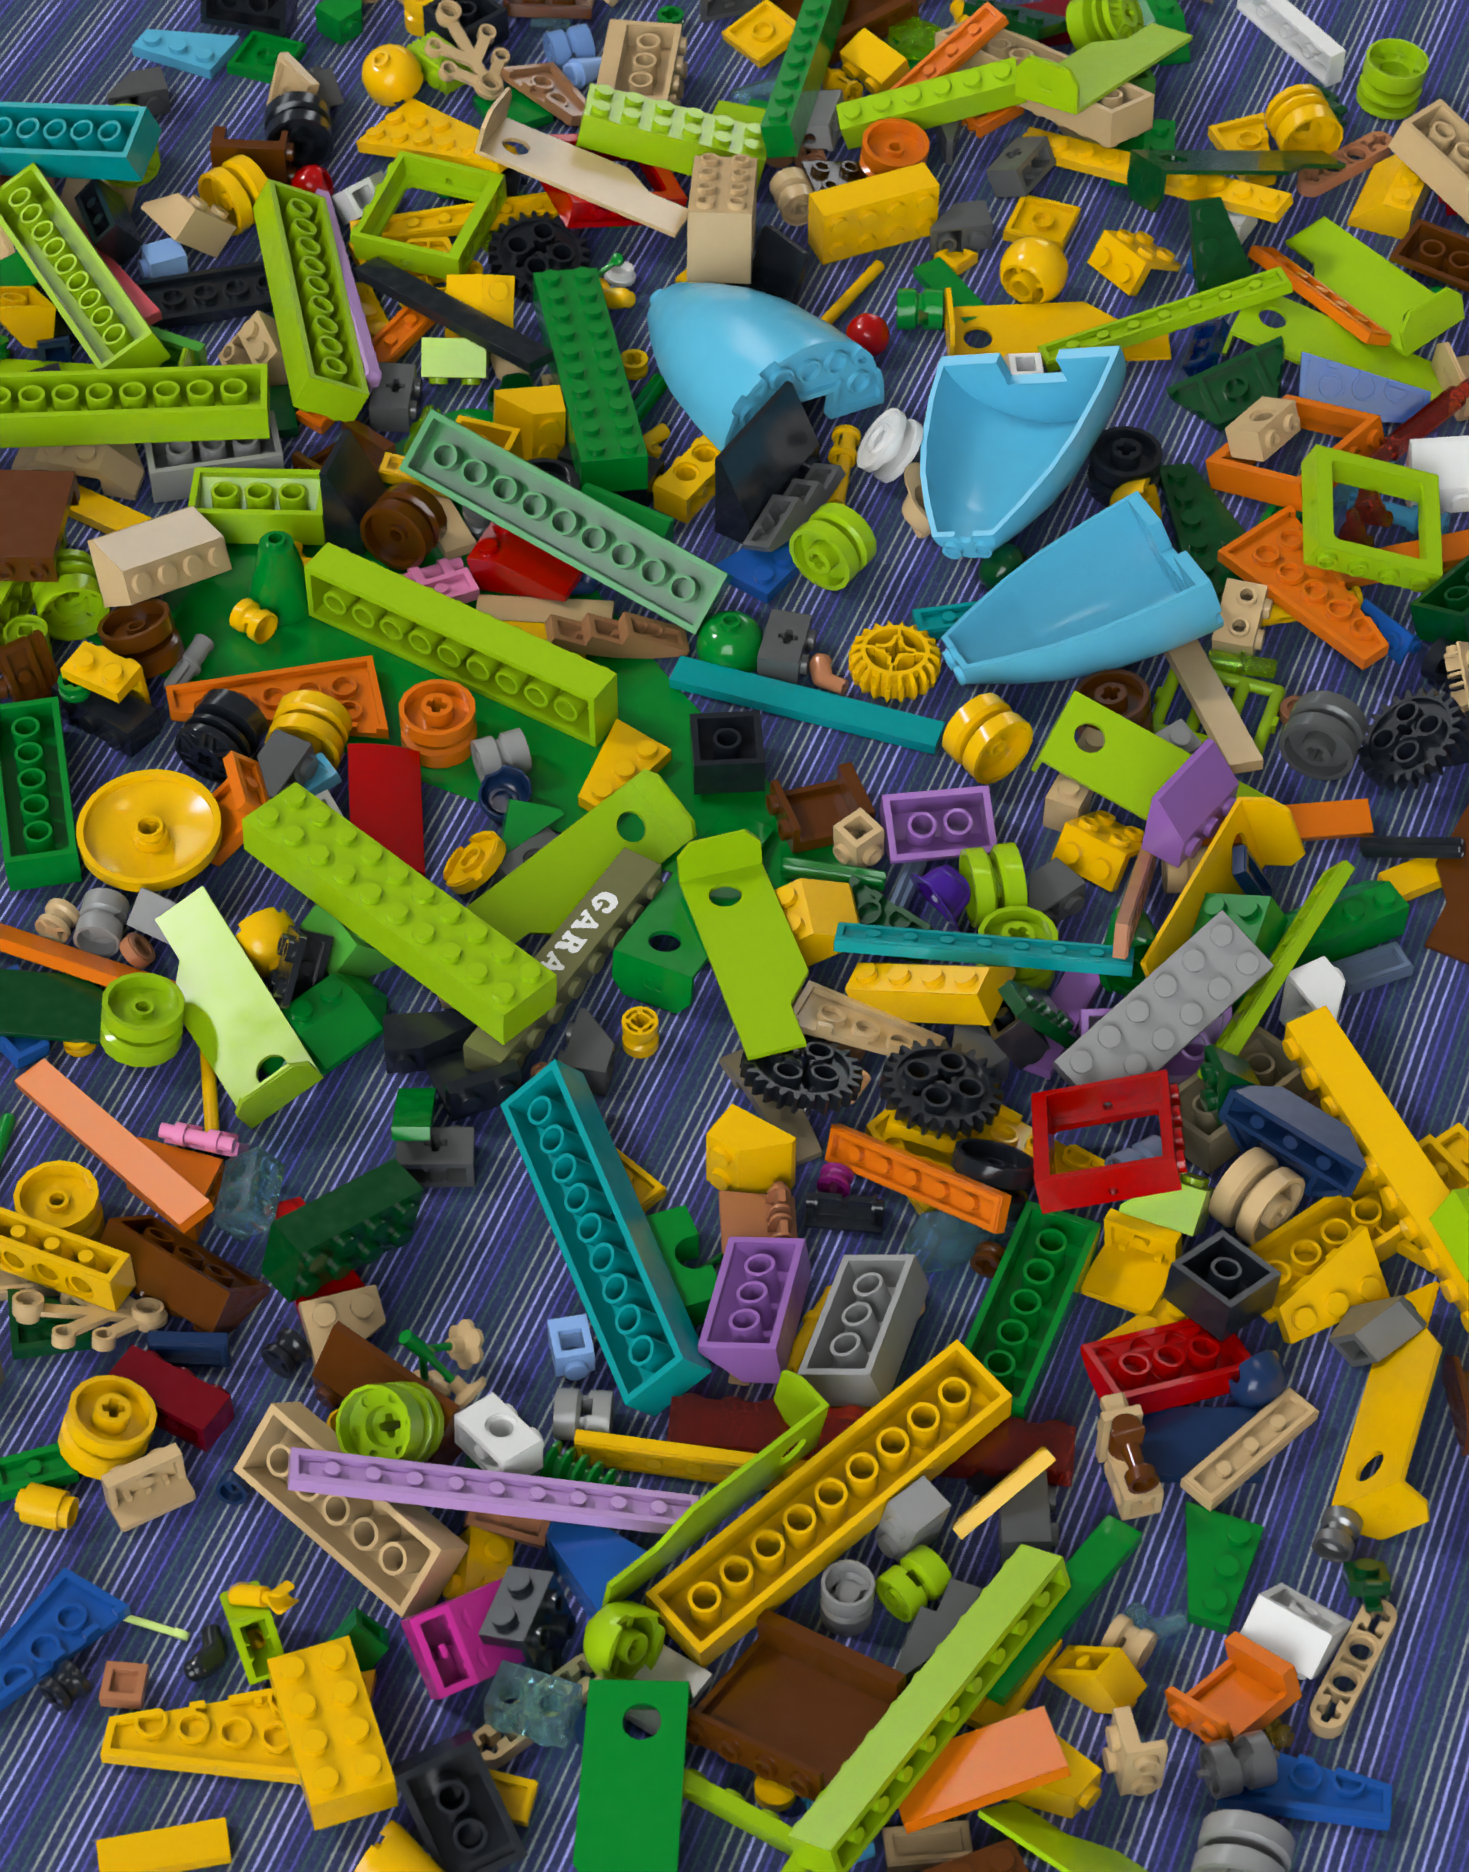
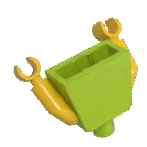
M285 1580L273 1590H270L268 1586H260L259 1581H252L250 1583L238 1582L232 1585L228 1591L222 1592L219 1595L250 1686L270 1679L266 1659L284 1655L270 1608L277 1614H283L299 1602V1599L292 1598L288 1594L295 1588L294 1584L290 1581Z

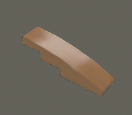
M625 611L619 620L587 612L582 622L550 614L545 621L547 640L569 652L612 658L641 659L680 657V655L687 656L690 652L684 628Z

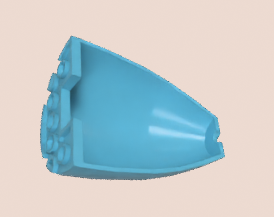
M687 281L672 284L664 290L658 289L650 297L651 306L647 314V323L657 366L672 395L694 424L719 451H722L786 380L793 383L801 402L826 395L823 413L830 419L884 403V380L881 370L876 366L874 357L865 348L831 324L787 300L746 287Z
M1120 346L1059 349L1056 360L1062 372L1012 375L1000 353L941 356L929 395L920 451V478L924 507L932 538L943 548L942 553L951 559H960L961 556L967 558L991 557L993 551L1023 531L1047 510L1076 477L1104 430L1121 393L1126 376V362Z
M1135 491L1041 549L1003 578L941 637L947 649L942 652V656L949 669L953 670L961 687L966 684H1027L1064 681L1089 676L1103 670L1118 669L1171 651L1222 628L1224 620L1220 615L1222 610L1211 580L1186 550L1179 554L1175 551L1161 519L1139 492Z

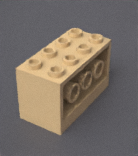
M610 19L596 85L605 84L619 91L627 93L636 92L643 97L654 100H667L674 105L681 106L680 99H683L684 80L687 79L688 62L684 61V56H682L687 54L688 43L687 37H682V24Z
M705 153L694 157L687 219V282L751 284L756 233L757 158H750L744 154L734 155L733 157H719L713 153Z

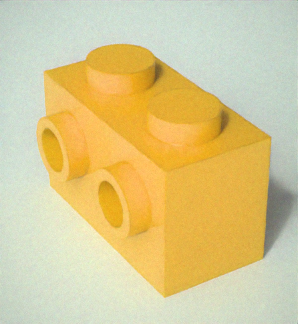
M865 28L839 52L843 63L842 69L845 74L851 79L857 78L863 82L865 88L871 94L888 91L910 71L907 58Z

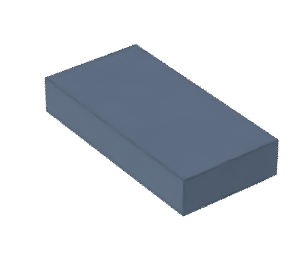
M1397 941L1331 962L1344 975L1346 981L1344 992L1347 997L1411 976L1414 966Z

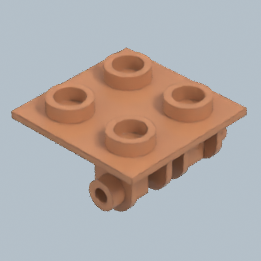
M776 1181L772 1183L767 1194L719 1190L722 1255H724L729 1236L798 1238L795 1197L791 1196V1190L785 1182Z

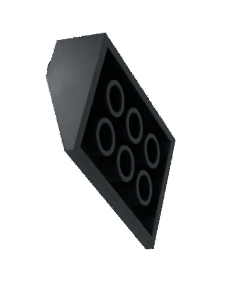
M786 380L715 458V532L741 544L745 541L773 494L784 495L793 478L804 479L813 463H821V459H819L820 444L792 382Z

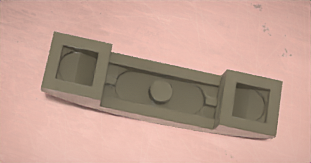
M744 1049L719 1058L720 1065L735 1088H742L761 1119L796 1137V1166L822 1156V1149L803 1109H798L795 1114L791 1113L790 1107L786 1105L781 1109H776L777 1102L764 1103L762 1102L763 1094L752 1095L753 1087L743 1085L745 1078L740 1077V1063Z

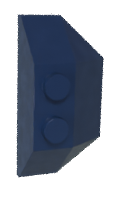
M1233 1085L1230 1088L1218 1117L1223 1124H1226L1232 1139L1242 1154L1254 1147L1263 1148L1277 1159L1278 1168L1289 1167L1304 1179V1194L1309 1197L1352 1196L1367 1165L1347 1125L1284 1087Z

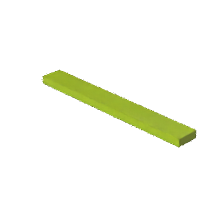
M1281 266L1040 345L1038 346V352L1041 353L1042 362L1048 373L1061 369L1056 360L1059 349L1120 346L1123 349L1292 293V283Z
M1347 860L1341 861L1323 872L1268 960L1274 966L1261 980L1249 989L1214 1046L1236 1056L1239 1055L1355 870V867ZM1199 1068V1070L1197 1071V1072H1198V1073H1197V1076L1202 1079L1201 1072H1200V1068Z

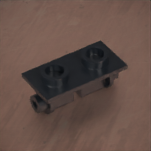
M815 1189V1193H807L804 1227L881 1234L885 1201L884 1199H877V1195H873V1197L849 1195V1198L842 1197V1194L819 1192V1190Z

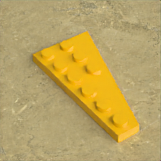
M413 98L396 111L387 114L383 121L369 128L366 134L356 141L360 153L396 158L400 151L496 173H501L508 168L474 153L480 130ZM508 143L502 144L507 151L517 154L516 147Z
M376 1669L361 1672L371 1704L377 1679ZM272 1688L229 1695L228 1700L206 1704L205 1700L189 1702V1707L169 1711L155 1708L110 1716L108 1719L100 1752L102 1763L301 1785Z

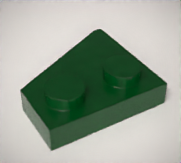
M14 1288L7 1289L11 1349L14 1360L93 1349L92 1330L76 1336V1344L70 1349H58L51 1344L53 1327L68 1324L77 1319L40 1317V1320L32 1325L18 1323L16 1317L12 1314V1297L20 1290ZM44 1296V1303L62 1304L56 1299Z

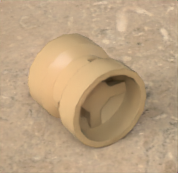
M1120 1613L1107 1629L1101 1647L1122 1648L1136 1670L1139 1671L1152 1654L1158 1640V1634L1147 1628H1137L1134 1626L1132 1619Z

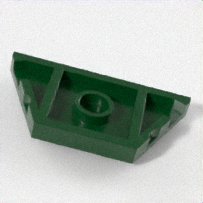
M1279 336L1167 387L1166 390L1170 399L1217 431L1224 430L1262 396L1280 398L1285 355L1283 338Z

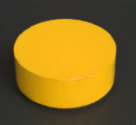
M759 1776L755 1779L754 1796L757 1803L763 1809L782 1812L794 1804L797 1795L790 1789L772 1780L762 1779Z

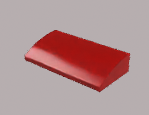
M347 744L350 822L414 870L425 876L420 751L385 744Z
M1192 1319L1082 1344L1080 1347L1085 1368L1099 1400L1103 1396L1123 1392L1129 1406L1140 1404L1143 1415L1230 1394L1228 1381L1233 1379L1238 1383L1240 1380L1239 1365L1252 1357L1235 1333L1221 1342Z

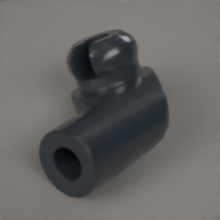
M211 1624L201 1629L203 1648L196 1652L190 1660L186 1661L183 1667L184 1674L188 1680L197 1682L201 1679H207L224 1665L226 1656L222 1631L219 1625Z

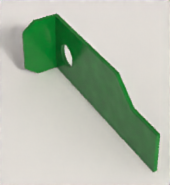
M723 810L701 839L747 829L760 838L761 848H763L775 832V828ZM678 868L614 948L612 978L623 995L676 1014L690 1006L693 1002L694 978L709 960L681 890ZM721 887L714 890L710 894L709 899L715 905L726 907L736 904L742 895L734 888ZM657 935H670L677 938L681 945L674 951L662 952L652 948L649 945V940Z
M589 1679L573 1866L578 1872H678L688 1706L693 1702L689 1681ZM629 1710H656L661 1717L659 1730L648 1739L638 1740L630 1737L623 1728V1720Z

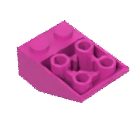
M503 1577L400 1621L431 1700L445 1698L526 1661L521 1650L483 1644L478 1635Z

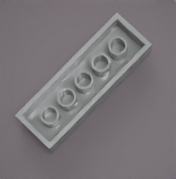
M1221 910L1053 1062L1052 1067L1069 1086L1160 1071L1261 980L1274 965L1230 917ZM1110 1102L1104 1103V1105H1106V1106H1109V1105L1112 1104V1103H1110Z

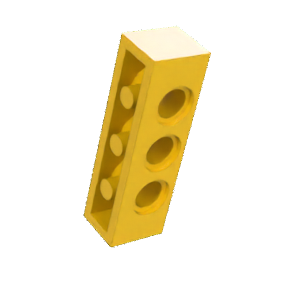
M704 434L701 437H697L691 447L682 456H678L663 475H659L652 486L654 509L686 524L715 496V458L721 451Z
M0 1207V1270L117 1312L136 1285L131 1255L129 1253Z

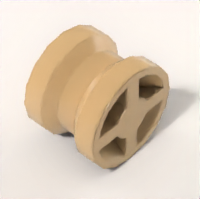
M53 898L48 901L45 907V914L40 915L36 920L35 929L44 938L62 944L66 943L71 935L70 928L76 927L80 917L79 911L72 903L64 899Z

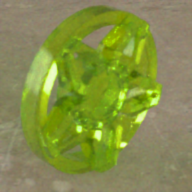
M912 17L910 20L901 21L889 28L887 43L907 59L922 60L935 49L932 41L935 40V33L941 31L942 28L929 21L921 20L920 17ZM893 38H895V39H897L898 41H900V42L898 43V45L895 44V42L893 41Z

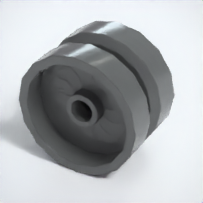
M1311 691L1303 694L1295 702L1289 716V721L1285 724L1280 736L1279 749L1282 758L1292 769L1306 777L1316 780H1335L1344 777L1352 769L1357 758L1358 749L1362 746L1366 736L1368 723L1365 714L1355 702L1338 693Z

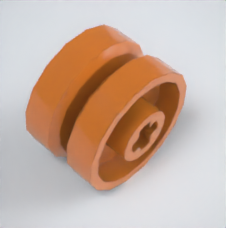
M899 118L881 119L869 125L863 133L859 164L866 178L923 162L926 164L930 141L926 132L915 123Z
M432 679L415 684L403 694L399 702L401 744L404 748L420 751L421 766L432 769L449 768L463 763L471 756L470 742L477 739L475 699L467 688L458 682L446 679Z

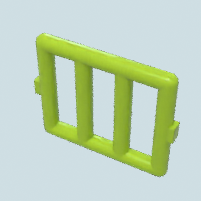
M1171 667L1163 687H1158L1154 696V704H1156L1152 713L1154 734L1169 726L1163 723L1179 685V681ZM1214 669L1224 686L1236 688L1231 701L1239 715H1241L1249 692L1269 697L1253 740L1263 756L1270 734H1275L1280 717H1277L1280 704L1285 696L1284 687ZM1192 707L1186 724L1203 744L1209 737L1208 735L1197 733L1201 722Z

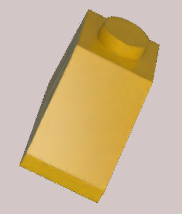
M1068 1645L1044 1673L1049 1681L1094 1712L1113 1714L1114 1708L1130 1706L1132 1709L1136 1705L1139 1695L1147 1687V1684L1125 1652L1119 1647Z

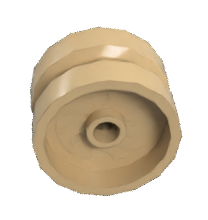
M1254 1147L1246 1151L1224 1173L1215 1187L1208 1208L1210 1216L1223 1226H1235L1237 1236L1250 1246L1289 1221L1297 1209L1305 1189V1181L1301 1176L1289 1167L1278 1168L1277 1159L1260 1147Z

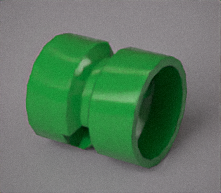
M897 288V330H915L917 325H921L924 330H942V288H925L922 293H918L915 288Z

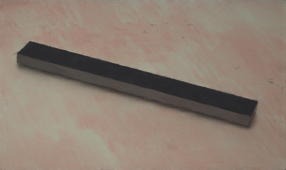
M380 257L373 258L354 268V277L528 373L553 361V350Z

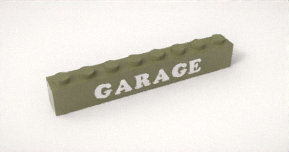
M624 847L534 957L557 975L556 1005L505 1045H502L480 1027H477L463 1044L466 1068L479 1072L515 1059L521 1070L526 1056L532 1049L535 1050L541 1045L546 1031L552 1024H557L562 1019L567 1005L573 998H579L588 979L592 974L600 972L605 958L625 936V933L662 889L664 882L662 881L661 864Z

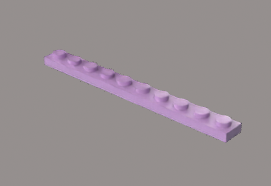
M317 189L315 194L326 198L370 394L373 388L376 389L379 386L382 372L378 365L371 333L368 330L366 316L362 309L360 296L358 295L355 278L352 274L350 260L346 253L345 242L342 239L340 225L336 218L330 193Z
M291 1447L288 1463L287 1490L665 1534L684 1512L699 1500L698 1495Z

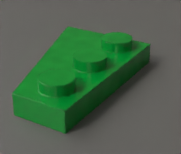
M1186 1501L1184 1512L1186 1522L1187 1622L1227 1635L1263 1536L1264 1526L1215 1510L1209 1512L1203 1506Z

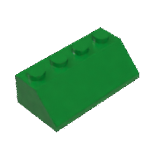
M1364 880L1342 889L1292 970L1322 956H1325L1331 963L1403 935L1410 905L1390 881ZM1301 907L1284 913L1288 919L1284 934Z

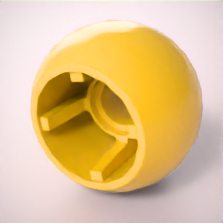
M1026 236L1016 240L1006 249L1000 261L999 275L1003 288L1018 302L1023 304L1048 303L1062 292L1067 282L1069 267L1065 254L1054 242L1041 236Z

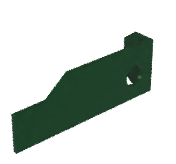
M1131 150L1127 184L1130 198L1150 212L1155 213L1164 199L1167 175H1290L1302 169H1345L1346 164L1324 151ZM1165 160H1176L1183 163L1169 162Z
M0 969V1036L101 1045V1012L104 991L90 981L69 974Z

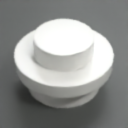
M624 261L622 266H614L606 272L604 278L615 288H626L634 284L636 273L633 265Z

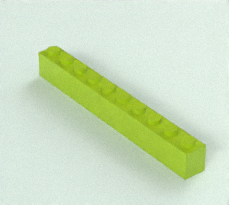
M1021 1544L1014 1554L1004 1562L1002 1569L990 1584L981 1591L980 1596L966 1614L960 1617L954 1629L937 1646L934 1654L922 1669L913 1676L910 1684L898 1699L891 1703L885 1715L867 1733L861 1745L843 1763L840 1771L829 1785L819 1793L816 1801L801 1820L795 1823L788 1838L798 1866L814 1872H848L941 1754L949 1741L959 1731L1070 1589L1071 1583L1063 1556Z

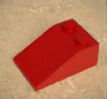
M492 521L466 558L479 590L562 602L567 601L584 574L582 571Z

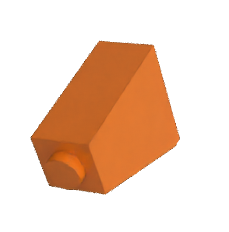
M137 1137L208 1198L213 1207H215L227 1183L223 1159ZM126 1184V1187L130 1192H132L135 1196H137L140 1200H142L145 1204H147L150 1208H152L155 1212H157L160 1216H162L165 1220L172 1224L159 1211H157L144 1198H142L136 1191H134L128 1184ZM211 1213L183 1234L194 1241H198Z

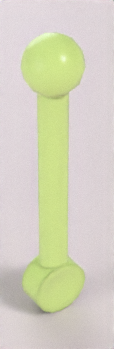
M130 1615L123 1620L183 1641H188L190 1633L185 1630L172 1628L134 1615Z

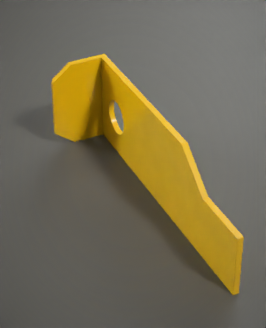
M951 288L944 289L943 320L947 356L1000 353L1003 357L1007 354L1039 353L1038 346L1118 320L1084 301L953 307ZM976 316H979V317H977V318H975V319H973V320H970V321H968V322H966V323H964V322L962 321V319L960 318V317H976ZM972 330H982L991 336L992 342L984 348H973L966 344L964 336ZM1168 334L1122 349L1125 361L1171 360L1172 357Z
M1238 797L1140 962L1146 978L1190 939L1206 893L1245 895L1232 875V847L1237 834L1241 836L1243 844L1247 846L1261 869L1265 865L1292 866L1305 855V849L1291 810L1271 797Z
M1437 1281L1404 1295L1415 1306L1416 1311L1427 1324L1423 1330L1381 1361L1372 1363L1331 1506H1343L1356 1512L1363 1521L1360 1535L1380 1541L1430 1521L1428 1500L1409 1485L1405 1478L1443 1349L1428 1329L1440 1286ZM1383 1455L1382 1464L1377 1472L1369 1479L1360 1481L1361 1472L1366 1464L1374 1457Z

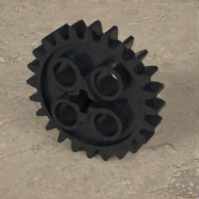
M532 211L531 218H527L521 212L519 221L510 216L508 217V224L500 223L498 232H493L492 240L489 241L488 264H491L490 272L497 275L515 276V288L518 289L517 297H521L524 293H529V300L533 301V273L546 270H573L579 267L589 268L590 248H586L587 238H580L581 229L571 231V228H566L565 224L560 223V215L552 220L549 219L547 211L542 218L538 217L536 211Z
M1420 687L1416 696L1410 690H1407L1405 698L1402 700L1395 695L1392 706L1389 707L1383 703L1381 705L1383 713L1381 715H1371L1375 722L1367 727L1368 735L1365 736L1362 747L1358 749V754L1361 757L1358 762L1371 781L1374 780L1378 787L1385 785L1389 791H1392L1397 785L1401 792H1403L1407 788L1408 783H1411L1415 789H1418L1421 779H1425L1428 784L1431 783V774L1436 772L1439 775H1443L1442 766L1444 764H1454L1450 756L1462 753L1457 743L1467 741V737L1463 734V731L1468 729V725L1464 721L1466 715L1453 697L1450 698L1446 691L1439 693L1436 688H1432L1427 693L1423 687Z
M805 1034L804 1038L807 1047L749 1061L745 1051H743L740 1063V1077L745 1078L743 1085L753 1087L752 1095L763 1094L762 1102H777L776 1109H781L786 1105L790 1107L791 1113L795 1114L798 1109H803L808 1116H811L812 1110H817L822 1115H826L827 1108L838 1113L840 1106L849 1108L851 1100L856 1101L858 1093H860L863 1081V1068L857 1066L858 1058H849L851 1052L849 1049L838 1050L839 1043L837 1042L828 1044L825 1043L826 1039H814L811 1035Z
M928 1038L924 1047L914 1040L911 1049L901 1045L899 1053L892 1052L890 1054L889 1062L885 1061L879 1083V1087L882 1088L880 1098L887 1100L886 1110H896L894 1118L896 1121L908 1119L907 1129L918 1125L921 1127L920 1132L923 1136L929 1130H932L935 1133L936 1139H940L944 1132L948 1133L952 1140H956L958 1132L970 1138L973 1129L983 1133L985 1124L993 1125L994 1118L999 1115L1004 1091L1001 1090V1085L1003 1081L1002 1079L995 1078L996 1068H986L987 1058L978 1060L974 1058L976 1050L972 1049L964 1053L962 1052L961 1043H958L954 1048H950L945 1039L942 1040L940 1046H935L931 1038Z

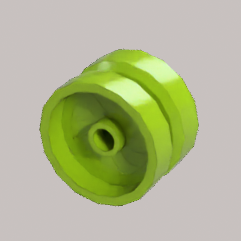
M833 502L821 505L811 515L809 520L804 522L789 539V551L793 562L800 572L813 584L833 591L845 588L854 579L858 571L863 570L876 555L877 542L873 531L864 518L853 509L841 503Z
M1014 842L994 844L989 856L984 848L980 846L961 850L959 874L970 885L971 897L965 907V911L972 927H979L984 918L996 909L1007 906L1028 907L1025 872L1019 850Z
M1007 906L996 909L984 918L978 928V934L1058 941V931L1053 921L1041 911L1027 906ZM976 964V965H978V966H998V965ZM1015 967L1016 974L1013 981L1047 990L1055 978V970Z
M143 972L122 975L110 982L102 995L100 1043L105 1053L115 1061L131 1067H152L163 1064L175 1057L182 1046L185 1001L179 986L166 977Z

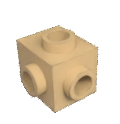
M861 807L833 826V853L843 865L847 864L863 868L875 865L884 855V829Z

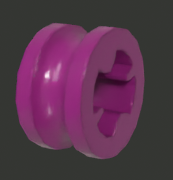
M826 1163L821 1167L817 1188L820 1192L842 1194V1197H847L851 1191L854 1173L849 1167L841 1163Z

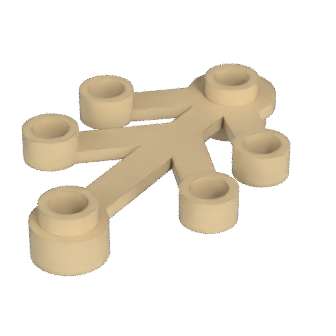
M453 0L441 1L435 13L437 22L440 26L448 28L459 49L444 43L440 38L430 37L424 48L426 55L431 58H439L442 55L470 67L473 73L458 68L452 61H444L440 65L438 76L445 82H452L457 79L473 86L475 92L481 98L496 100L504 91L500 73L502 67L507 66L510 53L505 48H495L490 58L492 65L489 71H487L482 60L488 45L492 44L495 39L496 29L490 24H482L476 35L477 43L475 48H473L458 22L462 13L460 5Z
M21 1290L12 1297V1314L20 1324H35L40 1320V1317L77 1319L68 1324L53 1327L51 1344L58 1349L74 1347L76 1336L94 1329L92 1332V1348L96 1351L108 1352L116 1347L117 1338L135 1330L145 1333L156 1331L166 1325L168 1319L164 1304L155 1298L135 1300L128 1295L117 1312H113L60 1292V1302L62 1304L44 1303V1296L35 1290ZM110 1321H112V1322H118V1323H116V1324H114V1325H111V1326H109V1327H99V1328H96V1327L101 1326V1325H103V1324H105V1323H108V1322H110Z

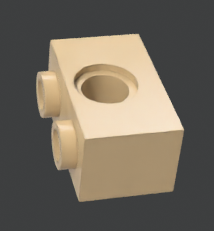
M1262 396L1230 423L1225 430L1231 457L1264 462L1301 430L1295 400Z

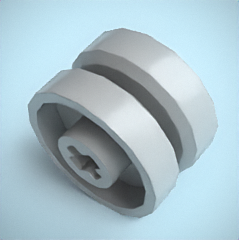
M1225 1809L1215 1811L1203 1819L1197 1844L1199 1850L1194 1855L1191 1872L1290 1871L1296 1842L1291 1832L1280 1823L1264 1815L1245 1810Z

